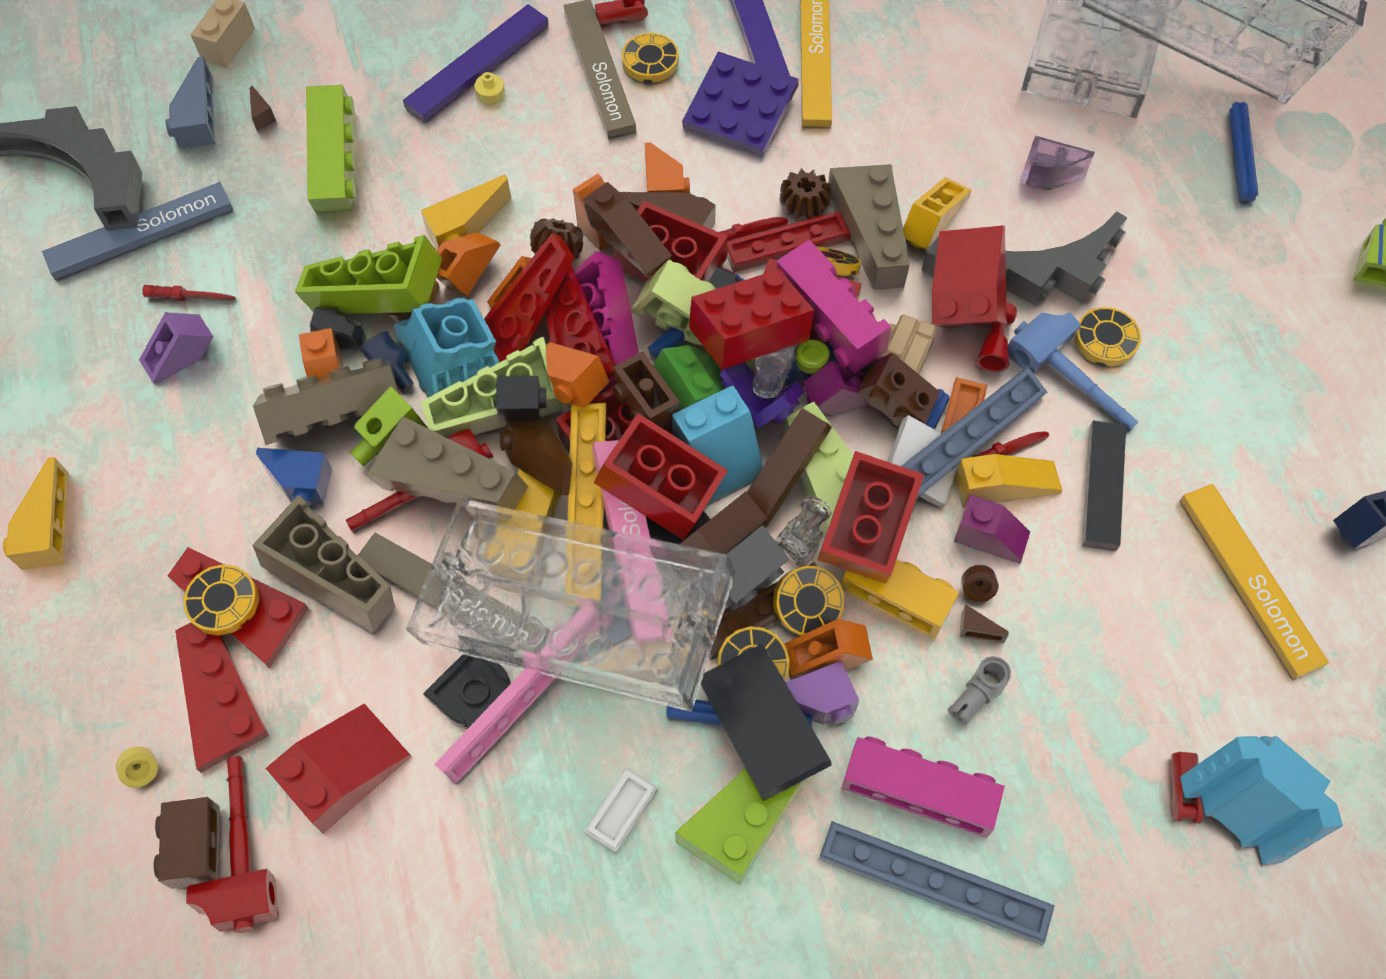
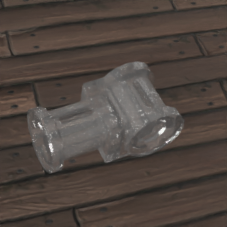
M811 496L803 499L800 514L787 523L775 540L780 548L796 561V566L798 567L807 565L819 548L818 543L824 534L819 529L823 521H827L832 514L830 506L826 502Z

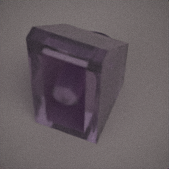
M1035 136L1020 182L1046 190H1052L1086 176L1095 152Z

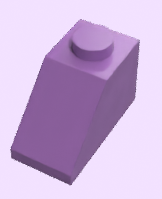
M165 312L139 361L151 381L158 383L200 361L214 336L200 314Z
M841 661L785 682L805 715H810L814 722L823 725L833 721L834 724H840L851 719L854 716L853 712H856L859 698Z

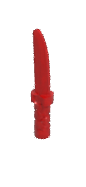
M772 217L743 225L738 223L732 225V228L720 231L719 233L728 236L727 241L786 225L788 219Z
M144 285L142 288V294L147 298H171L177 301H185L186 298L208 300L236 299L235 296L228 294L186 290L182 286L177 285L172 287Z
M1049 432L1030 433L1004 444L998 442L993 444L992 448L972 457L992 454L1008 455L1048 438Z

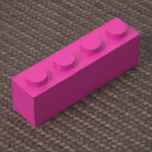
M867 736L864 739L857 737L841 789L987 838L992 833L1005 788L1004 785L995 783L996 780L993 777L983 773L971 775L959 771L957 765L947 761H937L935 763L923 759L919 752L903 748L899 751L887 747L884 741L875 737Z

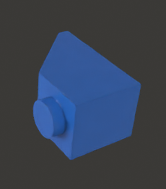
M257 448L256 455L263 467L290 502L300 495L306 501L307 506L325 503L332 467L325 453Z

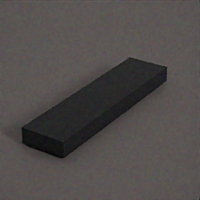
M1095 420L1090 424L1082 545L1118 550L1121 545L1126 425Z

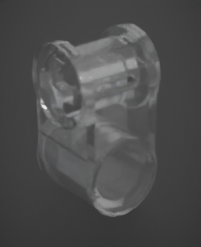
M798 344L756 359V374L753 379L752 388L758 396L769 399L775 398L782 392L788 373L792 370Z

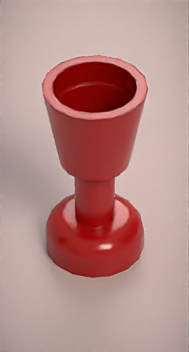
M1006 302L1007 324L992 325L991 334L986 336L976 361L977 365L985 371L1002 372L1009 367L1008 340L1004 336V330L1006 326L1014 323L1017 317L1016 307L1009 302Z

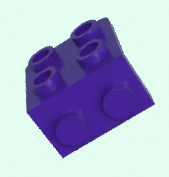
M746 362L723 369L720 372L724 389L732 385L735 387L750 410L752 421L758 429L773 419L776 423H779L794 412L793 409L800 405L798 398L805 391L797 380L771 398Z

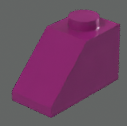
M831 361L803 382L807 392L808 403L815 402L822 413L832 416L872 407L867 402V399L857 392L866 372L858 371L854 374L848 366L844 368L840 363Z
M970 494L953 542L1021 564L1030 531L1004 505Z

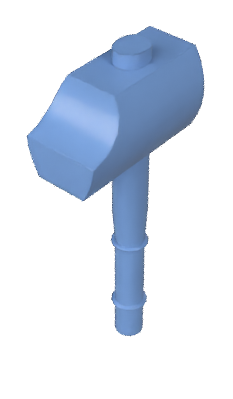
M1041 312L1029 324L1023 321L1014 330L1016 336L1008 344L1009 357L1020 368L1024 369L1028 366L1034 374L1048 362L1073 385L1086 393V396L1091 397L1114 417V420H1117L1122 425H1126L1128 431H1131L1138 424L1139 421L1125 410L1126 408H1122L1097 386L1098 384H1095L1080 368L1059 351L1075 336L1081 326L1070 312L1065 315Z

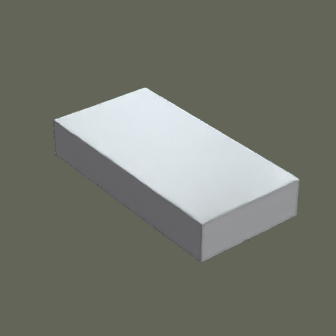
M626 767L584 830L585 834L617 854L658 792V787Z

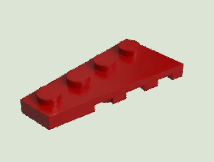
M550 234L484 318L496 340L494 352L499 363L507 359V355L517 350L520 352L526 348L575 258L559 235Z
M570 266L545 311L550 341L554 344L599 356L609 379L614 376L613 367L616 365L572 266Z
M187 547L167 576L182 591L186 592L187 586L197 574L209 567L222 565L223 563ZM251 577L258 588L259 603L256 612L250 620L247 619L245 623L240 625L242 628L231 634L270 669L309 608L304 602Z
M190 622L175 630L195 765L196 769L202 773L270 735L222 636L206 634Z

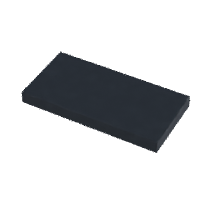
M763 644L697 676L703 691L762 801L832 766L828 754Z

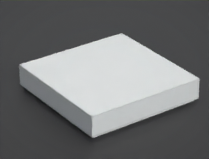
M909 415L902 419L887 462L899 466L903 465L941 435V433ZM958 466L919 497L937 507L945 505Z

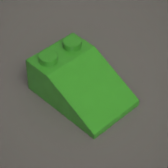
M690 345L662 349L653 364L680 401V410L724 390L720 375L721 368L709 353Z

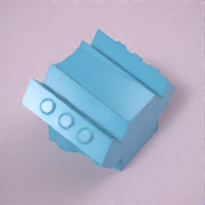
M457 297L440 305L426 303L420 306V308L413 309L409 319L394 324L396 342L403 344V349L409 357L408 362L411 364L419 381V387L426 390L427 398L459 381L464 382L477 375V371L487 366L490 368L499 363L494 352L496 340L473 299L466 300L465 298Z
M1276 735L1273 737L1261 736L1259 738L1257 736L1236 737L1180 776L1184 797H1201L1205 816L1214 817L1234 833L1240 840L1241 847L1258 846L1262 865L1282 863L1343 827L1337 803L1324 793L1331 781Z

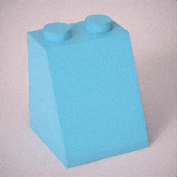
M733 385L672 414L673 436L728 470L706 506L753 483L763 468L751 412Z

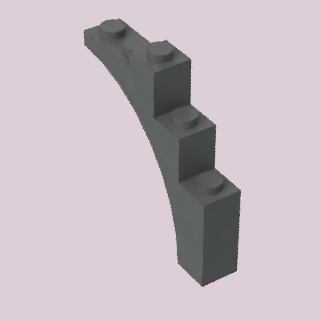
M76 106L46 109L45 118L0 123V155L44 157L61 162L79 171L92 184L94 210L106 230L137 226L142 182L141 168L132 151L115 152L104 128L88 130Z
M1116 211L1103 226L1086 237L1064 246L1040 251L1005 250L1006 289L1032 305H1035L1041 296L1047 298L1054 287L1081 303H1084L1090 294L1096 296L1106 281L1102 275L1107 266L1105 263L1111 254L1108 250L1112 246L1117 248L1126 235V231L1122 229L1128 217ZM939 236L927 249L922 270L933 277Z

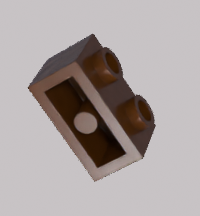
M642 351L614 366L615 385L612 386V390L619 403H626L630 408L632 420L639 413L664 430L671 428L672 414L680 411V401L645 353Z
M894 353L880 357L871 363L857 391L867 399V402L872 407L883 412L899 428L902 419L908 415L926 424L940 394V391Z
M209 797L161 803L160 816H157L155 820V833L159 839V854L154 857L153 869L158 882L171 889L218 879L220 806Z

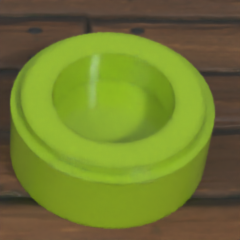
M814 339L802 342L796 350L795 361L798 368L805 373L815 374L828 364V347L823 342Z

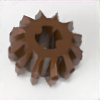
M801 168L798 174L790 172L787 179L783 180L780 187L779 201L781 206L785 207L786 215L795 213L796 220L801 216L810 219L813 215L821 216L824 210L828 209L832 189L830 183L826 182L825 174L816 176L814 169L810 173H805Z
M543 218L534 222V227L531 229L530 246L534 254L550 234L554 233L562 237L574 255V260L579 258L584 243L582 242V230L579 227H576L573 223H567L564 220H556L554 218L550 220Z

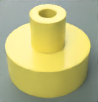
M485 72L476 80L475 91L480 102L495 104L504 98V82L498 75Z
M132 747L120 754L116 761V771L119 780L124 785L137 788L147 785L155 778L158 764L154 754L145 747Z

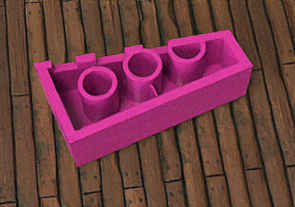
M807 240L777 260V270L779 269L814 309L812 321L815 323L814 329L823 342L829 341L835 349L834 355L844 368L848 366L855 374L887 352L891 331L890 324L885 319L877 322L872 313L874 312L873 306L866 299L861 302L857 300L853 285L846 278L841 277L837 279L835 277L837 272L834 265L810 240Z
M595 251L574 272L614 363L618 365L639 353L622 262L609 255ZM614 376L609 378L610 382L598 394H602L615 385Z

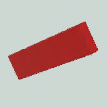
M836 211L727 241V258L735 273L767 264L769 258L779 260L807 240H810L815 246L829 247L850 241L851 233L841 212Z

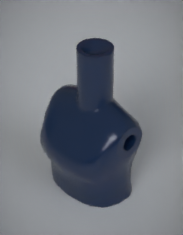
M388 331L376 335L360 347V352L367 360L382 358L383 362L391 360L396 381L403 391L408 390L414 385V382L402 368L409 359L408 354L393 341Z

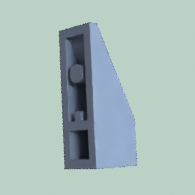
M204 56L197 57L170 103L169 119L165 120L169 137L175 138L180 149L216 144L213 77Z

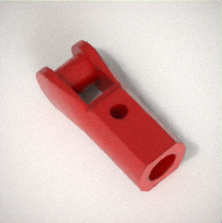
M615 0L595 4V13L600 26L624 21H640L648 16V10L644 6L645 0Z
M1175 752L1171 754L1172 818L1175 822H1180L1182 818L1192 819L1195 824L1202 822L1203 806L1201 797L1191 798V804L1183 803L1184 792L1180 776L1199 764L1197 753Z

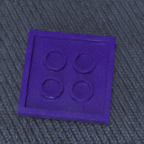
M718 51L682 120V126L693 132L764 156L799 86V79Z

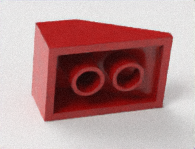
M1004 225L940 231L932 286L933 325L951 328L1007 324Z
M364 703L299 740L265 769L309 821L324 834L412 756Z

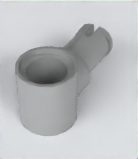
M996 656L986 657L982 660L975 674L966 683L967 689L948 708L949 714L955 718L963 710L957 721L962 725H967L972 716L984 703L988 704L993 698L1001 695L1011 678L1009 664L1004 659ZM983 673H993L997 676L999 683H990L985 679Z

